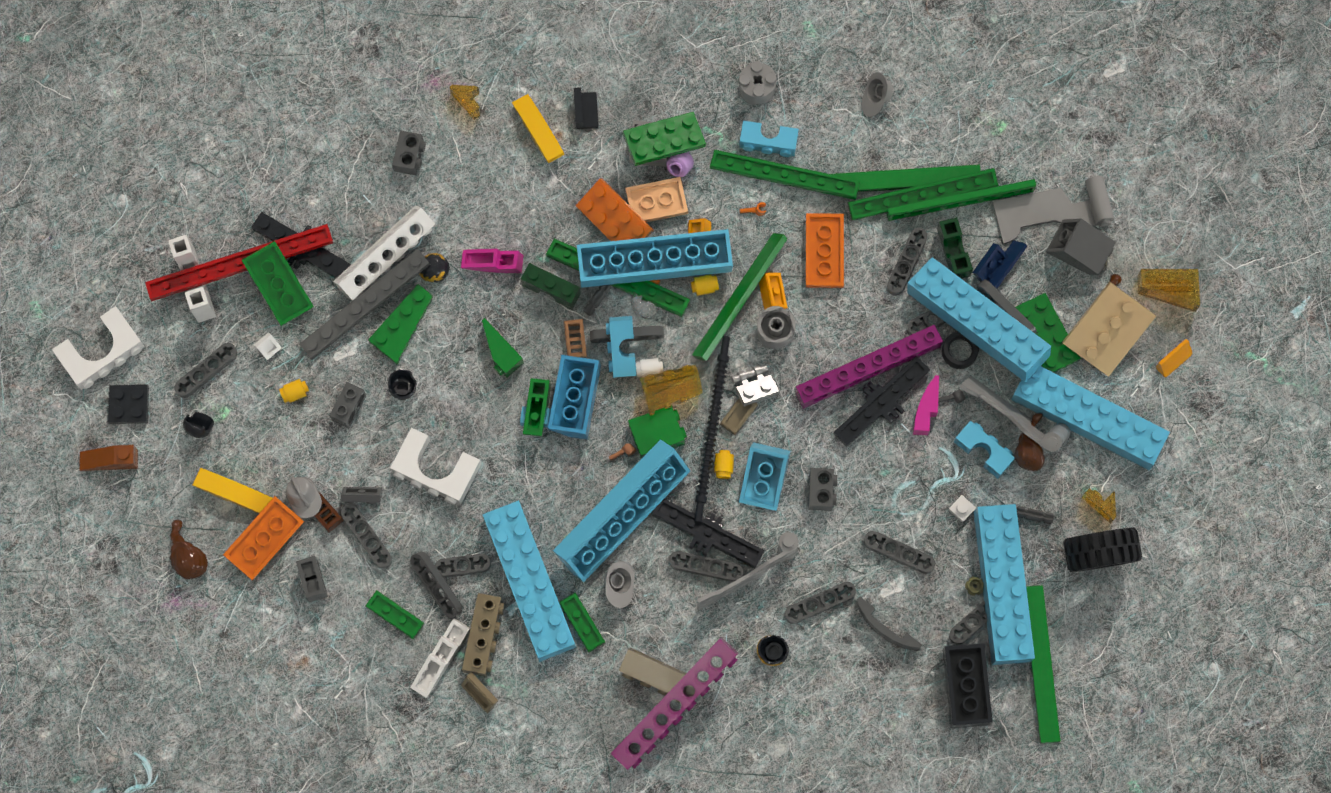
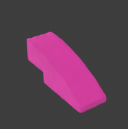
M467 249L463 250L461 268L494 273H522L524 255L519 251Z
M939 375L934 376L922 395L914 420L913 435L928 436L930 417H937Z

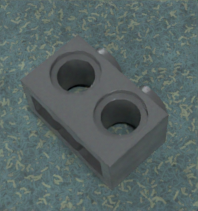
M400 130L392 163L394 172L416 175L417 169H421L422 159H420V156L426 147V141H424L422 134ZM410 142L416 143L414 147L407 146ZM407 159L412 160V162L408 165L403 164L404 161Z
M346 382L329 415L331 420L349 429L367 396L364 389Z
M810 469L808 510L832 511L833 505H836L837 494H833V486L837 487V475H834V469ZM821 476H825L828 478L829 482L826 484H822L819 482L818 478ZM820 495H825L828 498V501L825 503H821L818 501L817 497Z
M312 556L296 561L304 593L309 603L328 597L317 558Z

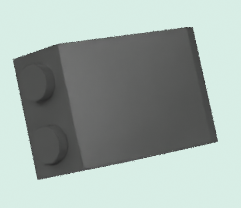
M1081 218L1064 219L1046 253L1089 275H1099L1105 268V262L1112 254L1116 242Z

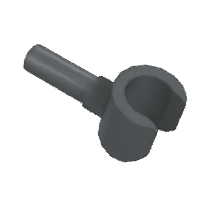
M957 390L948 396L938 398V403L955 399L956 403H960L965 400V396L961 390Z

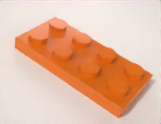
M600 178L576 204V207L610 241L647 238L654 231L603 178Z
M806 213V288H844V214Z
M274 496L225 551L223 556L253 580L304 521Z

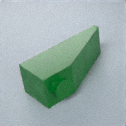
M484 318L482 323L495 365L493 368L500 376L503 374L508 378L524 364L523 358Z
M530 379L523 435L540 437L543 435L551 391L550 380Z

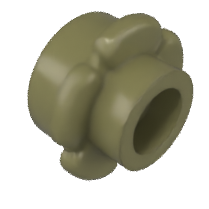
M971 577L966 582L965 588L970 595L975 596L976 594L980 595L983 593L982 579Z

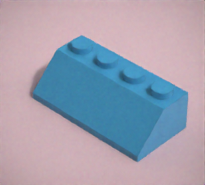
M561 355L548 424L549 430L568 437L588 440L601 370L599 360Z

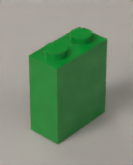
M672 405L628 420V426L641 459L660 439L672 448L685 445L687 435L684 427L680 428L678 424L680 420L677 409L673 410Z

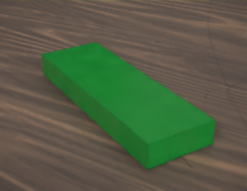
M377 590L365 605L366 608L411 639L416 637L425 624Z
M576 592L559 602L588 653L605 644V640Z

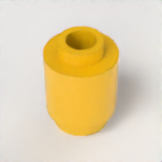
M709 274L693 277L694 281L690 282L692 293L696 292L697 296L715 293L716 290H719L716 275L712 276Z
M299 378L283 385L279 391L283 401L291 403L306 397V392L309 391L306 381H301Z
M719 450V453L715 454L714 473H716V478H731L734 468V455L730 454L731 451Z

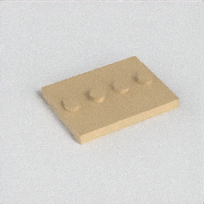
M1109 282L1062 343L1109 377L1155 319L1156 315L1116 285Z

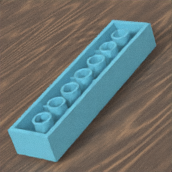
M728 229L577 245L581 288L732 272L733 269Z
M933 257L907 283V293L955 330L959 331L1024 382L1050 357L1051 345Z
M1041 366L1026 382L1020 381L1011 399L1036 413L1041 412L1044 417L1057 424L1063 423L1067 425L1071 431L1147 470H1150L1154 465L1170 433Z
M660 439L562 540L553 552L572 574L584 582L687 476L690 469L676 450Z
M519 500L482 514L539 662L576 648Z
M1016 504L977 507L973 513L981 579L983 582L985 614H987L991 665L1031 662L1035 659Z

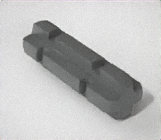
M599 286V290L597 289L589 300V304L584 307L583 311L587 315L592 316L596 310L595 308L605 298V294L610 291L611 286Z
M1021 506L1016 508L1018 518L1026 517L1027 520L1044 521L1046 524H1052L1053 513H1043V511L1030 508L1025 509V507Z

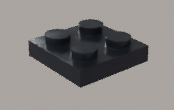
M148 384L109 385V424L148 423Z

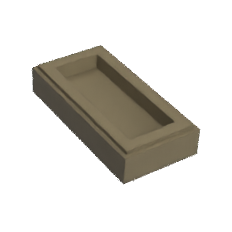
M738 399L720 422V425L733 435H736L758 407V404L752 403L743 407L740 399Z
M472 672L466 676L461 686L488 714L498 700Z

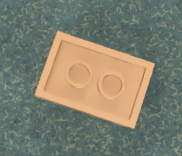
M681 177L625 188L629 206L645 222L688 214Z

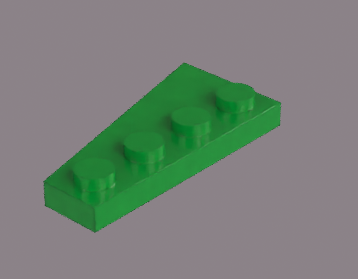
M417 284L368 341L398 365L400 357L406 350L408 342L415 333L417 325L423 318L433 296Z

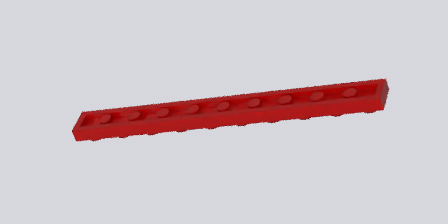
M328 224L275 240L285 259L334 243ZM272 242L147 281L145 284L150 300L152 302L248 271L242 259Z

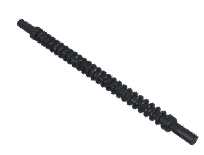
M723 336L721 351L717 357L719 363L716 364L718 368L715 370L717 372L715 374L716 379H714L716 384L713 385L715 388L712 390L714 395L711 396L713 400L710 401L712 403L710 406L712 410L709 411L711 416H708L710 421L707 422L709 425L706 427L708 432L705 433L707 435L705 437L707 442L704 443L706 447L703 448L705 453L702 454L704 458L701 459L703 463L700 465L702 469H700L701 474H699L701 479L698 480L700 485L697 486L699 490L696 491L698 495L695 496L697 504L694 521L697 523L702 522L704 504L707 503L706 495L708 492L706 490L709 489L707 484L710 483L708 479L711 478L709 474L711 473L710 468H712L710 463L713 462L711 459L714 457L712 452L715 451L713 447L716 446L714 444L716 441L715 436H717L715 431H718L716 426L719 425L717 422L720 420L718 415L721 414L719 412L721 410L719 405L722 404L720 400L723 399L721 394L724 393L722 389L725 388L723 384H725L724 379L726 375L724 374L727 373L725 368L728 367L726 363L729 362L728 349L730 337Z

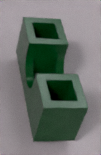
M958 218L939 221L937 231L949 270L961 279L971 277L973 268L968 252L965 253L963 248V234Z
M531 263L528 264L521 277L523 287L538 294L540 291L553 297L555 302L571 310L581 294L579 286Z

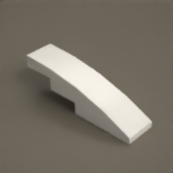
M455 618L451 621L433 652L429 654L410 687L411 689L428 698L467 637L470 627Z

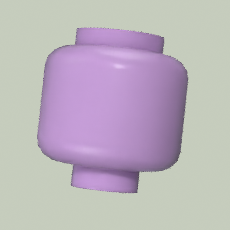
M689 152L669 157L666 166L671 175L684 177L692 169L694 160Z

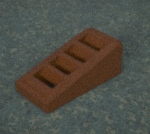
M319 492L322 505L325 504L326 507L318 512L315 518L330 533L344 520ZM328 509L331 511V512H329L325 517H323V518L320 517V516H321L322 514H324ZM334 515L335 517L326 524L325 521Z

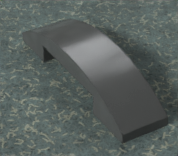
M860 596L858 597L856 604L862 617L879 636L898 647L919 651L922 646L921 643L908 633L903 638H900L872 616L875 610L872 605Z

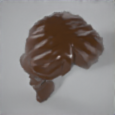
M1041 412L1033 415L1032 426L1035 427L1042 419L1043 414ZM1021 433L1014 453L1015 461L1025 470L1038 471L1045 463L1043 449L1037 442L1026 434Z
M179 519L173 520L170 534L173 544L170 551L172 569L184 579L198 578L207 570L208 561L206 554L192 543L186 542L180 536L179 531L182 528V521Z

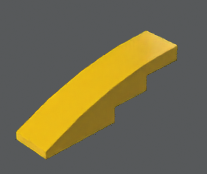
M526 94L513 101L514 109L546 161L550 163L565 155L530 96Z
M203 468L199 469L192 486L218 498L230 501L258 514L272 500V497Z

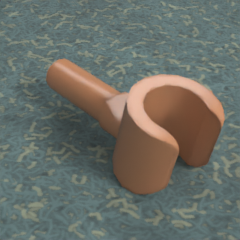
M627 443L621 450L610 455L609 459L613 460L624 453L630 457L636 452V449L632 444Z

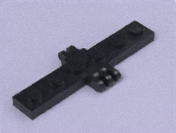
M263 212L260 213L251 226L254 231L271 241L297 234L294 230ZM307 225L304 231L309 230L312 227ZM323 247L292 256L287 261L291 266L296 260L293 268L296 270L301 264L305 265L309 262L334 278L341 275L351 265Z
M916 356L885 386L881 387L879 384L875 386L870 381L867 385L871 391L865 386L862 388V391L866 394L864 398L867 402L838 427L833 434L848 447L880 416L889 424H892L894 421L889 416L890 414L897 419L899 415L895 410L900 414L905 412L897 401L929 373L930 369Z
M663 499L652 512V516L694 537L689 548L693 549L695 544H698L697 553H700L703 547L706 548L703 551V556L705 557L708 555L711 547H714L755 569L765 551L722 529L724 524L721 521L724 516L720 514L718 519L715 520L714 518L717 514L715 511L712 512L710 517L706 515L704 519L702 518L701 523H697L694 521L695 514Z

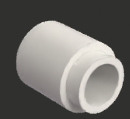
M658 358L635 362L637 378L660 377V373H664L663 362H659Z

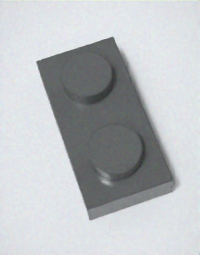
M343 487L341 502L349 504L357 502L375 504L381 501L382 487Z

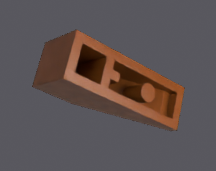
M114 445L80 452V471L138 469V449L134 445Z

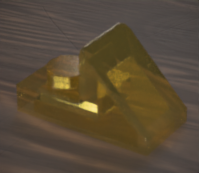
M451 85L449 87L451 95L474 120L480 116V106L473 98L480 93L479 87Z
M1089 488L1084 493L1082 498L1111 524L1116 518L1115 491L1105 501L1102 500V495L1096 490Z

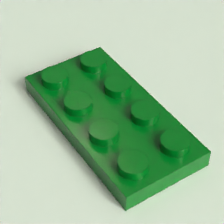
M694 111L626 129L622 133L635 166L706 146Z
M275 241L242 259L243 264L281 326L314 307Z
M1046 293L1015 307L1033 324L1037 330L1036 335L1051 345L1050 357L1041 367L1055 373L1080 361L1081 357L1062 343L1068 333Z

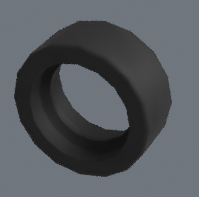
M959 331L951 333L945 339L942 347L944 361L955 369L970 367L976 361L979 353V347ZM955 340L968 342L972 351L970 357L964 361L954 359L949 353L950 344Z

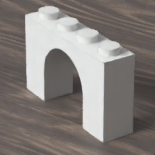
M187 235L168 240L173 258L178 264L180 271L200 265L195 248ZM206 284L185 292L190 311L198 323L216 317Z
M116 306L100 316L113 336V347L106 357L97 361L86 360L80 356L68 339L52 349L81 390L91 387L95 380L107 376L111 369L123 365L127 358L139 354L142 348L145 347Z
M411 428L390 467L392 473H394L393 476L402 481L404 478L411 481L410 484L420 489L422 486L428 489L427 492L433 496L438 497V495H441L450 504L455 505L458 503L461 505L482 465L480 459L462 452L450 475L442 479H430L422 474L419 467L421 457L430 442V438L428 435Z

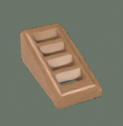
M583 319L564 321L567 356L587 357ZM579 326L580 329L569 330L568 327ZM580 333V337L569 338V334ZM581 341V344L570 345V342ZM582 348V352L571 353V349Z

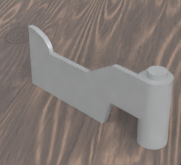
M1094 176L1085 180L1089 196L1088 201L1072 204L1062 188L993 201L1002 243L1006 244L1016 239L1023 227L1048 222L1061 223L1064 219L1081 218L1092 226L1100 225L1105 227L1111 225L1114 216L1103 176Z
M972 376L959 386L967 393L982 398L1003 413L1024 434L1048 451H1057L1070 436V429L1063 423L1055 424L1046 435L1031 425L1030 417Z
M791 532L782 534L778 543V555L727 586L697 599L698 611L760 578L768 569L782 561L792 560L796 556L799 544L797 536Z

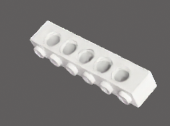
M414 206L333 282L348 299L353 301L368 286L371 287L376 283L377 278L381 274L387 273L395 261L401 260L409 248H414L422 236L428 235L435 223L421 207ZM415 224V232L410 233V227ZM402 237V244L397 246L396 240ZM388 250V257L383 259V252ZM374 262L375 268L369 272L368 267ZM360 275V283L355 284V278Z

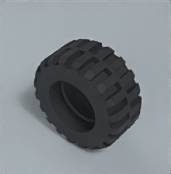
M1135 527L1067 538L1063 542L1067 568L1070 572L1141 561L1142 558L1139 535Z

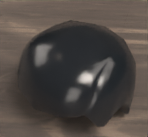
M401 368L395 370L389 376L388 390L394 398L406 400L415 394L417 381L411 371Z
M195 412L191 417L187 414L183 421V429L188 435L195 438L208 436L214 425V420L210 416L200 412Z

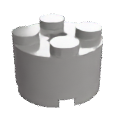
M755 61L741 71L739 91L745 102L751 105L766 104L773 98L777 77L770 66Z
M772 306L765 309L757 322V336L760 342L766 348L771 349L786 347L792 342L795 334L796 323L794 316L790 311L780 306Z

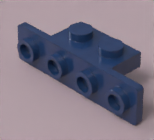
M1014 240L1005 252L998 244L993 243L972 273L980 282L985 279L997 289L1027 248L1026 243Z

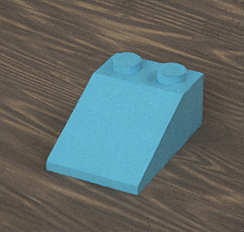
M753 442L749 451L739 503L777 511L791 451Z

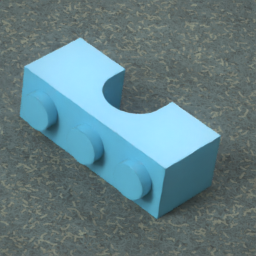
M743 120L739 148L749 152L757 150L764 154L777 153L783 157L795 156L799 129L780 126L779 134L775 138L769 139L761 133L762 123Z
M632 316L609 317V323H606V334L611 337V342H607L608 353H612V360L608 361L609 372H613V378L636 376L635 353H624L619 347L623 340L634 339Z
M970 421L956 436L954 443L967 454L976 447L986 449L989 453V459L983 467L999 479L1015 459L1014 454L1008 448L1000 446L994 436H988L983 431L984 429L981 425Z

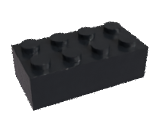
M984 643L945 646L943 649L950 727L990 726L993 720Z

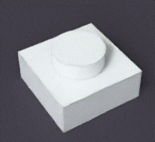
M269 332L254 344L266 360L281 349V346Z
M961 495L948 511L963 523L976 507Z

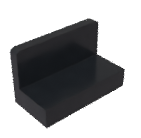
M581 87L574 88L576 129L598 128L596 92L582 93Z

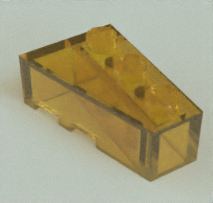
M1141 269L1137 275L1138 294L1196 312L1200 307L1198 269Z
M686 365L680 369L666 370L663 373L649 374L640 378L644 400L650 416L655 414L656 409L663 406L665 409L670 408V403L678 400L684 402L703 393L696 365Z

